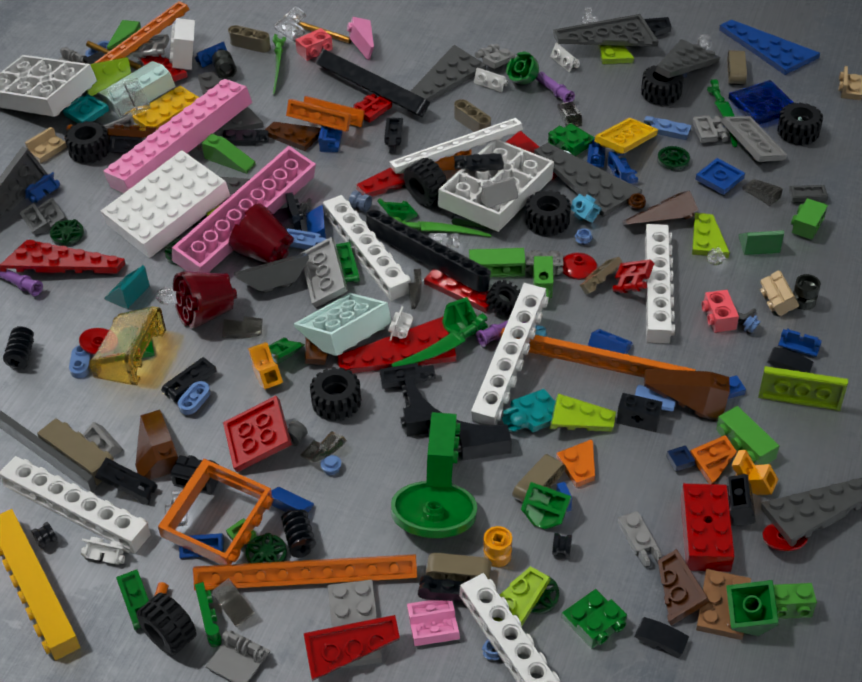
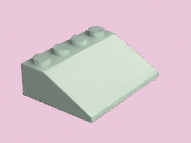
M151 61L98 94L121 119L176 86L170 72L162 64Z
M348 293L294 323V327L323 352L338 356L348 348L356 346L358 342L370 338L377 331L385 329L386 326L391 324V316L388 302Z

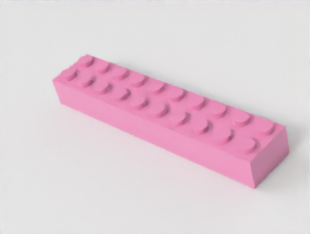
M227 79L221 80L216 86L209 89L207 93L197 98L188 107H185L182 112L172 117L166 124L160 126L153 134L148 135L145 140L135 145L128 153L123 154L120 159L110 164L103 171L110 187L125 193L181 150L189 153L210 134H213L252 103L247 86Z
M286 147L172 247V261L188 272L209 273L233 251L232 247L229 246L230 234L235 224L239 225L241 220L246 217L245 212L251 206L261 203L274 214L287 202L286 193L292 192L294 196L314 178L316 164L292 147Z

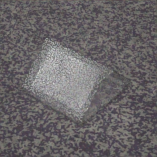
M138 78L122 79L107 89L119 119L151 109Z

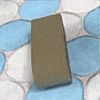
M233 25L228 28L231 45L262 53L270 51V37L267 32L239 25Z
M728 50V83L745 85L747 79L745 51Z
M459 99L454 102V118L471 131L476 132L491 126V117L467 100Z
M545 454L517 483L512 496L523 502L530 482L551 488L562 476L566 467L565 464L549 454Z
M431 553L428 556L425 575L438 580L451 579L453 581L466 582L484 573L489 580L492 563L484 557Z

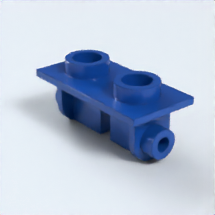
M224 41L197 52L196 62H200L202 68L212 64V56L215 52L227 50Z
M594 138L592 144H589L587 162L598 168H604L606 148L594 142Z
M54 172L44 175L35 184H30L25 190V199L29 198L32 203H37L47 196L44 190L51 194L59 189L61 184L57 179L54 180Z
M789 328L787 330L783 329L778 346L817 357L822 340L818 339L819 337L807 334L801 337L800 332L790 330Z

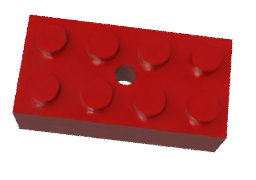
M683 483L680 501L685 562L691 571H706V569L719 572H731L734 561V547L727 485Z

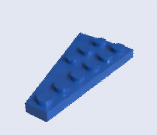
M734 20L721 24L719 28L721 32L784 75L820 57V52Z

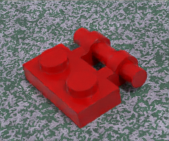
M373 93L365 96L361 102L355 103L352 108L364 110V120L370 123L392 108V102L382 96L377 97Z
M648 259L620 263L615 276L619 283L618 285H613V292L622 294L628 291L639 292L642 289H646L647 283L645 281L642 282V280L649 279L654 266L653 261Z

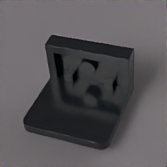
M292 192L286 193L287 207L278 209L273 215L286 230L289 228L302 231L300 221L303 220L302 210H298L300 209L299 201L294 199Z

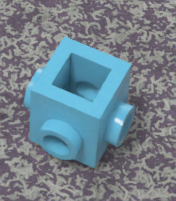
M578 194L571 205V210L575 212L573 215L581 221L585 219L593 223L602 208L594 203L596 199L588 194L586 196Z

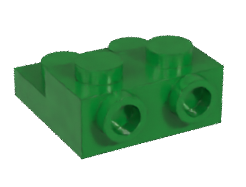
M571 123L564 128L559 125L548 133L549 144L569 151L574 156L589 148V144H592L595 138Z
M594 589L563 611L561 618L592 649L598 644H604L614 632L618 633L626 626L627 614L612 599L608 601L597 589Z

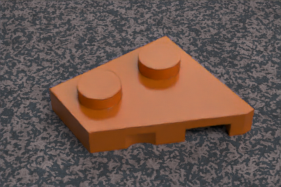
M726 435L690 450L695 459L696 466L708 484H714L737 452Z
M592 439L556 453V459L565 464L564 471L576 488L595 481Z

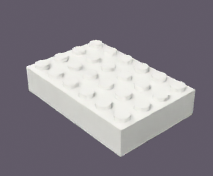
M22 55L0 72V108L55 117L65 107L70 106L71 102L76 98H79L83 92L90 89L97 82V79L90 64Z
M492 140L478 154L501 153L504 169L485 171L460 169L439 188L438 207L499 232L526 205L527 199L532 194L535 195L536 192H539L553 178L554 161L501 140ZM514 177L518 191L517 199L487 208L482 203V186Z
M181 150L103 208L101 213L106 224L148 258H151L231 195L225 180Z

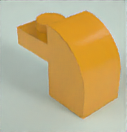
M264 342L248 348L253 364L252 368L261 387L267 389L283 383L278 364L273 361L268 343Z
M739 450L732 463L736 475H748L753 494L772 495L779 479L771 465H755L746 450Z

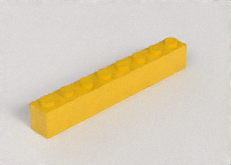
M10 509L1 513L0 556L4 555L5 557L2 563L7 572L12 571L13 573L9 577L14 588L18 586L20 588L17 594L22 604L27 602L29 606L25 610L30 621L33 619L36 621L33 627L38 638L43 636L45 639L41 644L46 654L51 653L56 661L80 649V644L13 510Z

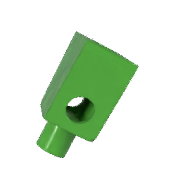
M534 256L533 285L546 288V296L549 297V302L553 297V256Z

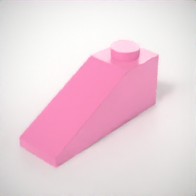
M352 17L351 22H348L347 25L349 37L364 57L370 60L374 49L371 21Z

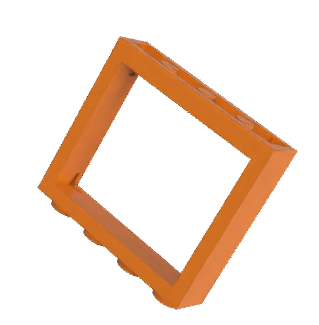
M203 459L158 525L160 536L220 565H231L232 562L238 560L243 545L250 541L252 530L260 525L265 510L270 509L273 503L271 488L207 459ZM210 477L259 499L225 553L175 530Z

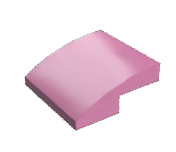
M427 600L407 604L414 647L460 639L453 601Z

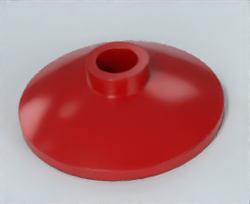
M571 253L563 258V274L572 279L582 280L597 269V263L588 254Z
M91 328L82 332L79 337V345L90 354L106 355L116 350L118 338L110 330Z
M773 523L763 530L764 542L776 550H797L802 548L808 541V538L802 537L797 540V544L791 547Z

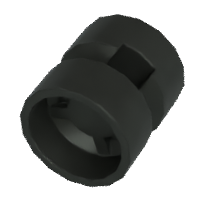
M227 50L215 52L212 56V63L218 77L221 79L234 77L237 69L230 52Z
M803 274L796 279L793 294L799 303L798 309L810 310L816 305L821 282L814 275Z

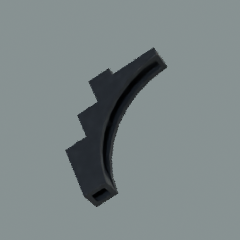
M412 376L404 377L405 385H401L402 395L407 397V400H405V408H403V417H400L401 428L406 430L407 436L428 433L429 438L432 412H442L434 408L423 398ZM456 420L457 423H460V435H456L459 437V449L456 450L458 453H461L463 461L511 453L512 439L507 424L478 425Z

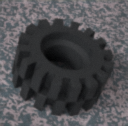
M499 280L488 291L486 303L487 305L490 304L489 309H494L493 312L495 314L499 312V316L505 314V317H507L509 314L511 315L521 290H517V285L513 287L512 282L507 284V280H503V282ZM499 295L507 297L510 302L504 301Z

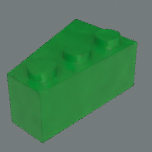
M432 412L427 453L426 486L452 488L453 463L457 464L458 451H454V449H459V437L456 435H460V423L456 422L457 414Z

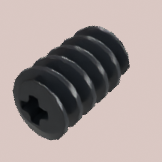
M17 326L11 330L3 355V361L10 368L20 370L27 366L30 350L34 342V332L31 329Z
M302 509L287 511L282 514L281 520L290 554L296 558H303L316 545L308 512Z

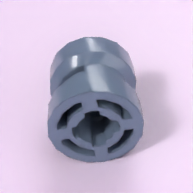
M355 190L351 193L349 202L352 208H359L360 211L367 212L372 205V196L362 195L361 192Z

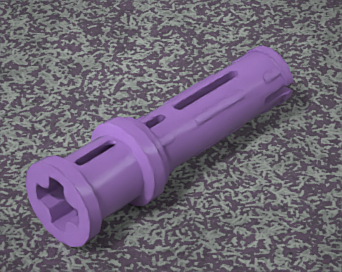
M539 72L536 78L538 82L551 90L556 98L562 99L564 104L572 103L575 98L573 91L566 89L564 84H558L544 72Z
M8 269L6 272H0V278L17 285L21 291H28L32 296H38L43 289L41 281L32 280L28 275H19Z
M508 320L498 325L492 324L483 331L478 330L476 338L479 344L485 347L491 341L500 340L501 331L506 327Z

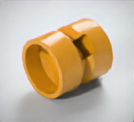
M501 526L489 528L484 533L483 556L491 561L492 567H504L512 558V534L508 529Z

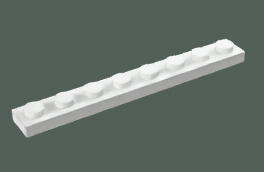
M513 118L389 161L390 167L396 174L404 173L407 167L422 158H429L437 162L440 158L451 157L455 153L468 151L472 147L485 145L492 140H500L506 135H514L518 131L523 130V126L518 119Z

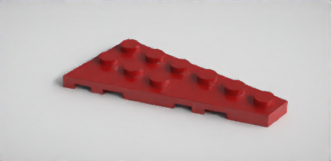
M26 240L0 264V272H6L7 269H16V272L34 269L35 272L65 273L66 270H75V273H83L86 270H93L94 273L117 274L125 266V258L104 255L99 252H88L83 249L68 248L67 246L52 245L51 243L36 242L35 240Z
M443 317L410 328L406 338L400 339L393 336L392 340H390L389 336L338 355L339 368H344L345 371L350 370L352 373L390 368L392 363L430 347L450 333L443 326ZM455 348L434 358L418 362V365L456 362Z

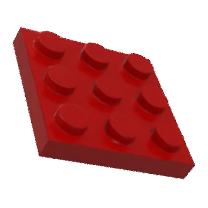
M277 396L223 422L233 469L236 472L292 445L281 402Z

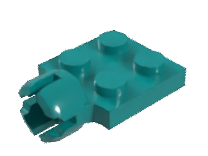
M87 94L86 96L76 98L71 102L70 106L64 108L63 113L64 116L76 123L96 120L110 109L104 102Z
M545 389L511 400V407L503 411L502 422L508 426L515 425L508 428L509 432L528 428L533 433L551 425L555 400Z

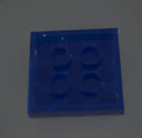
M771 80L731 92L728 96V99L745 116H751L758 125L778 119L782 108L794 103Z

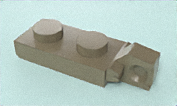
M620 257L606 260L585 278V281L580 284L584 294L595 291L596 284L603 283L607 279V275L613 274L618 270L617 267L622 263Z

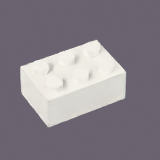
M176 18V23L172 24L170 62H173L172 68L192 70L195 20Z

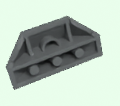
M306 253L234 272V276L251 287L263 291V293L271 292L274 290V287L281 286V288L291 286V283L298 279L309 260V256Z

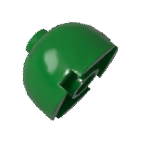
M523 51L517 53L514 59L511 58L509 60L506 73L514 83L528 85L537 78L539 64L536 58L529 52Z

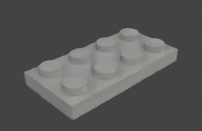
M751 116L723 118V125L750 152L756 161H785L787 154Z
M332 237L300 253H306L309 256V260L304 267V273L311 302L315 308L348 292L336 243Z
M372 580L328 585L332 627L377 619ZM381 649L341 668L382 663Z

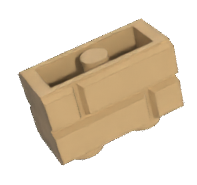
M778 270L771 274V276L761 279L760 283L763 288L760 291L765 299L769 298L770 301L767 304L771 312L776 311L778 316H782L788 313L789 310L792 311L799 307V303L781 271Z

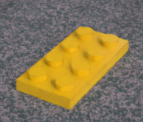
M178 86L132 114L134 123L140 125V127H160L200 97L184 87Z
M628 118L595 135L594 142L599 143L602 147L613 149L618 154H624L657 136L658 129Z

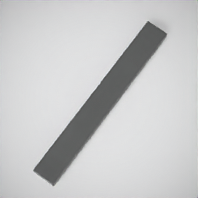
M0 410V429L88 492L93 493L97 490L93 475Z

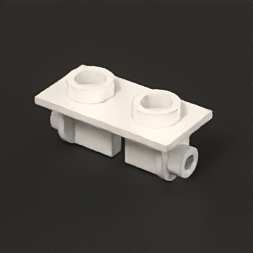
M555 43L550 57L568 72L572 68H578L580 66L579 60L558 43Z
M476 68L475 84L502 92L503 87L508 85V80H506L505 76Z
M403 306L399 313L395 312L393 321H391L388 330L391 333L390 340H392L393 336L400 339L406 338L413 322L411 314L402 312Z
M91 537L90 540L82 538V541L87 543L86 547L81 549V555L85 559L100 561L103 553V562L119 565L125 561L123 553L130 552L120 542L111 541L110 544L103 543V539Z

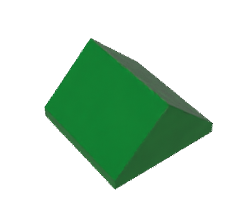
M784 230L738 234L744 255L780 253Z
M773 580L726 585L730 623L733 631L759 637L779 625Z

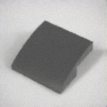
M52 197L38 207L33 203L20 212V215L34 235L50 231L57 221L68 220Z

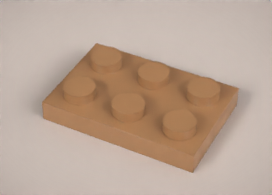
M706 569L703 591L710 602L699 609L696 630L742 640L744 633L731 629L726 585L750 583L751 578Z

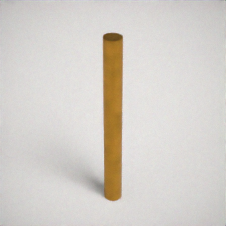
M302 21L297 23L298 27L312 32L320 29V27ZM323 29L334 39L349 44L352 42L348 36Z
M89 40L86 43L87 47L98 52L102 51L104 54L110 52V50ZM129 59L130 67L136 70L143 67Z

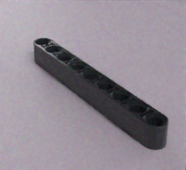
M322 49L315 61L322 68L378 96H382L422 118L430 105V102L423 97L325 49Z
M370 210L366 213V224L369 230L373 231L378 238L475 291L485 292L489 290L491 271L488 268L379 210Z

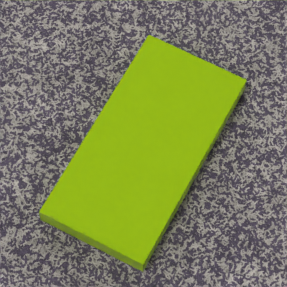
M765 366L758 398L840 411L848 386V379Z

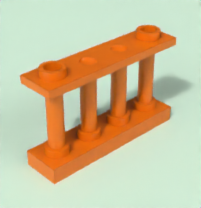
M304 96V102L294 99L288 100L286 116L342 131H349L350 125L362 127L365 111Z

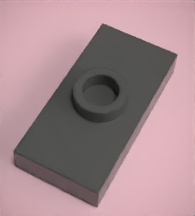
M825 185L789 186L788 191L792 202H805L807 198L814 201L828 200Z

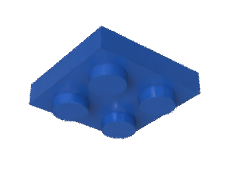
M716 158L696 174L695 180L725 195L745 178V173Z

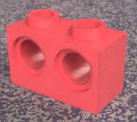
M322 28L295 39L296 51L306 61L319 56L322 49L327 51L333 50L332 36Z
M728 290L705 292L704 301H702L701 306L703 312L707 314L708 325L712 326L714 333L737 330L739 315Z

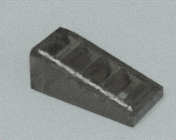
M573 102L557 105L565 126L570 123L576 127L582 126V114Z
M757 179L751 180L742 187L744 191L769 206L781 198L783 191L778 186Z

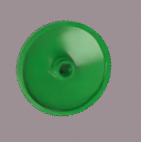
M420 481L404 486L394 494L391 500V516L400 528L411 534L426 538H446L465 532L475 523L477 518V502L470 492L458 485L452 484V488L426 486V481Z

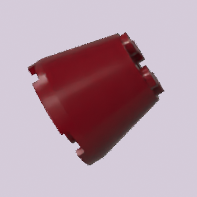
M261 203L251 206L245 212L246 217L241 220L240 224H235L230 234L229 246L236 253L263 263L287 258L289 255L288 248L293 243L294 237L289 234L267 207Z
M185 271L176 273L173 279V291H176L177 304H175L177 314L182 324L189 326L190 329L197 328L232 310L234 307L237 291L235 288H232L228 273Z

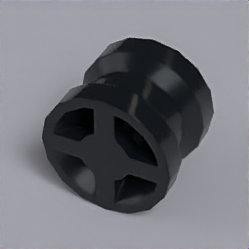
M48 522L43 523L39 529L34 528L31 530L34 539L41 549L45 548L47 543L57 541V537Z
M554 533L552 555L564 554L565 557H570L572 535L561 536L559 533Z

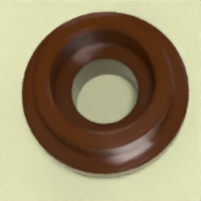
M635 193L629 198L628 204L634 209H642L646 206V199L644 195Z

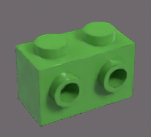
M807 198L804 204H800L797 211L798 215H794L792 218V233L813 240L825 219L828 205Z
M812 583L774 585L778 619L809 618L813 616L817 600Z

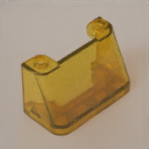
M153 306L120 313L114 318L113 324L94 358L90 360L89 367L94 378L138 385L141 378L137 376V369L143 366L141 358L153 336L163 337L166 332L161 308Z

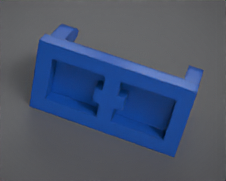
M321 125L318 138L320 152H338L343 131Z
M609 151L608 166L613 175L630 184L637 183L638 177L635 176L637 171L630 168L626 157L619 158L620 155H625L626 153L618 154Z

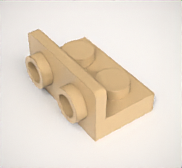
M844 66L843 72H840L838 91H841V98L861 100L862 75L848 74V66Z
M52 127L25 142L26 148L30 150L40 164L67 148L66 142L56 136L55 130Z

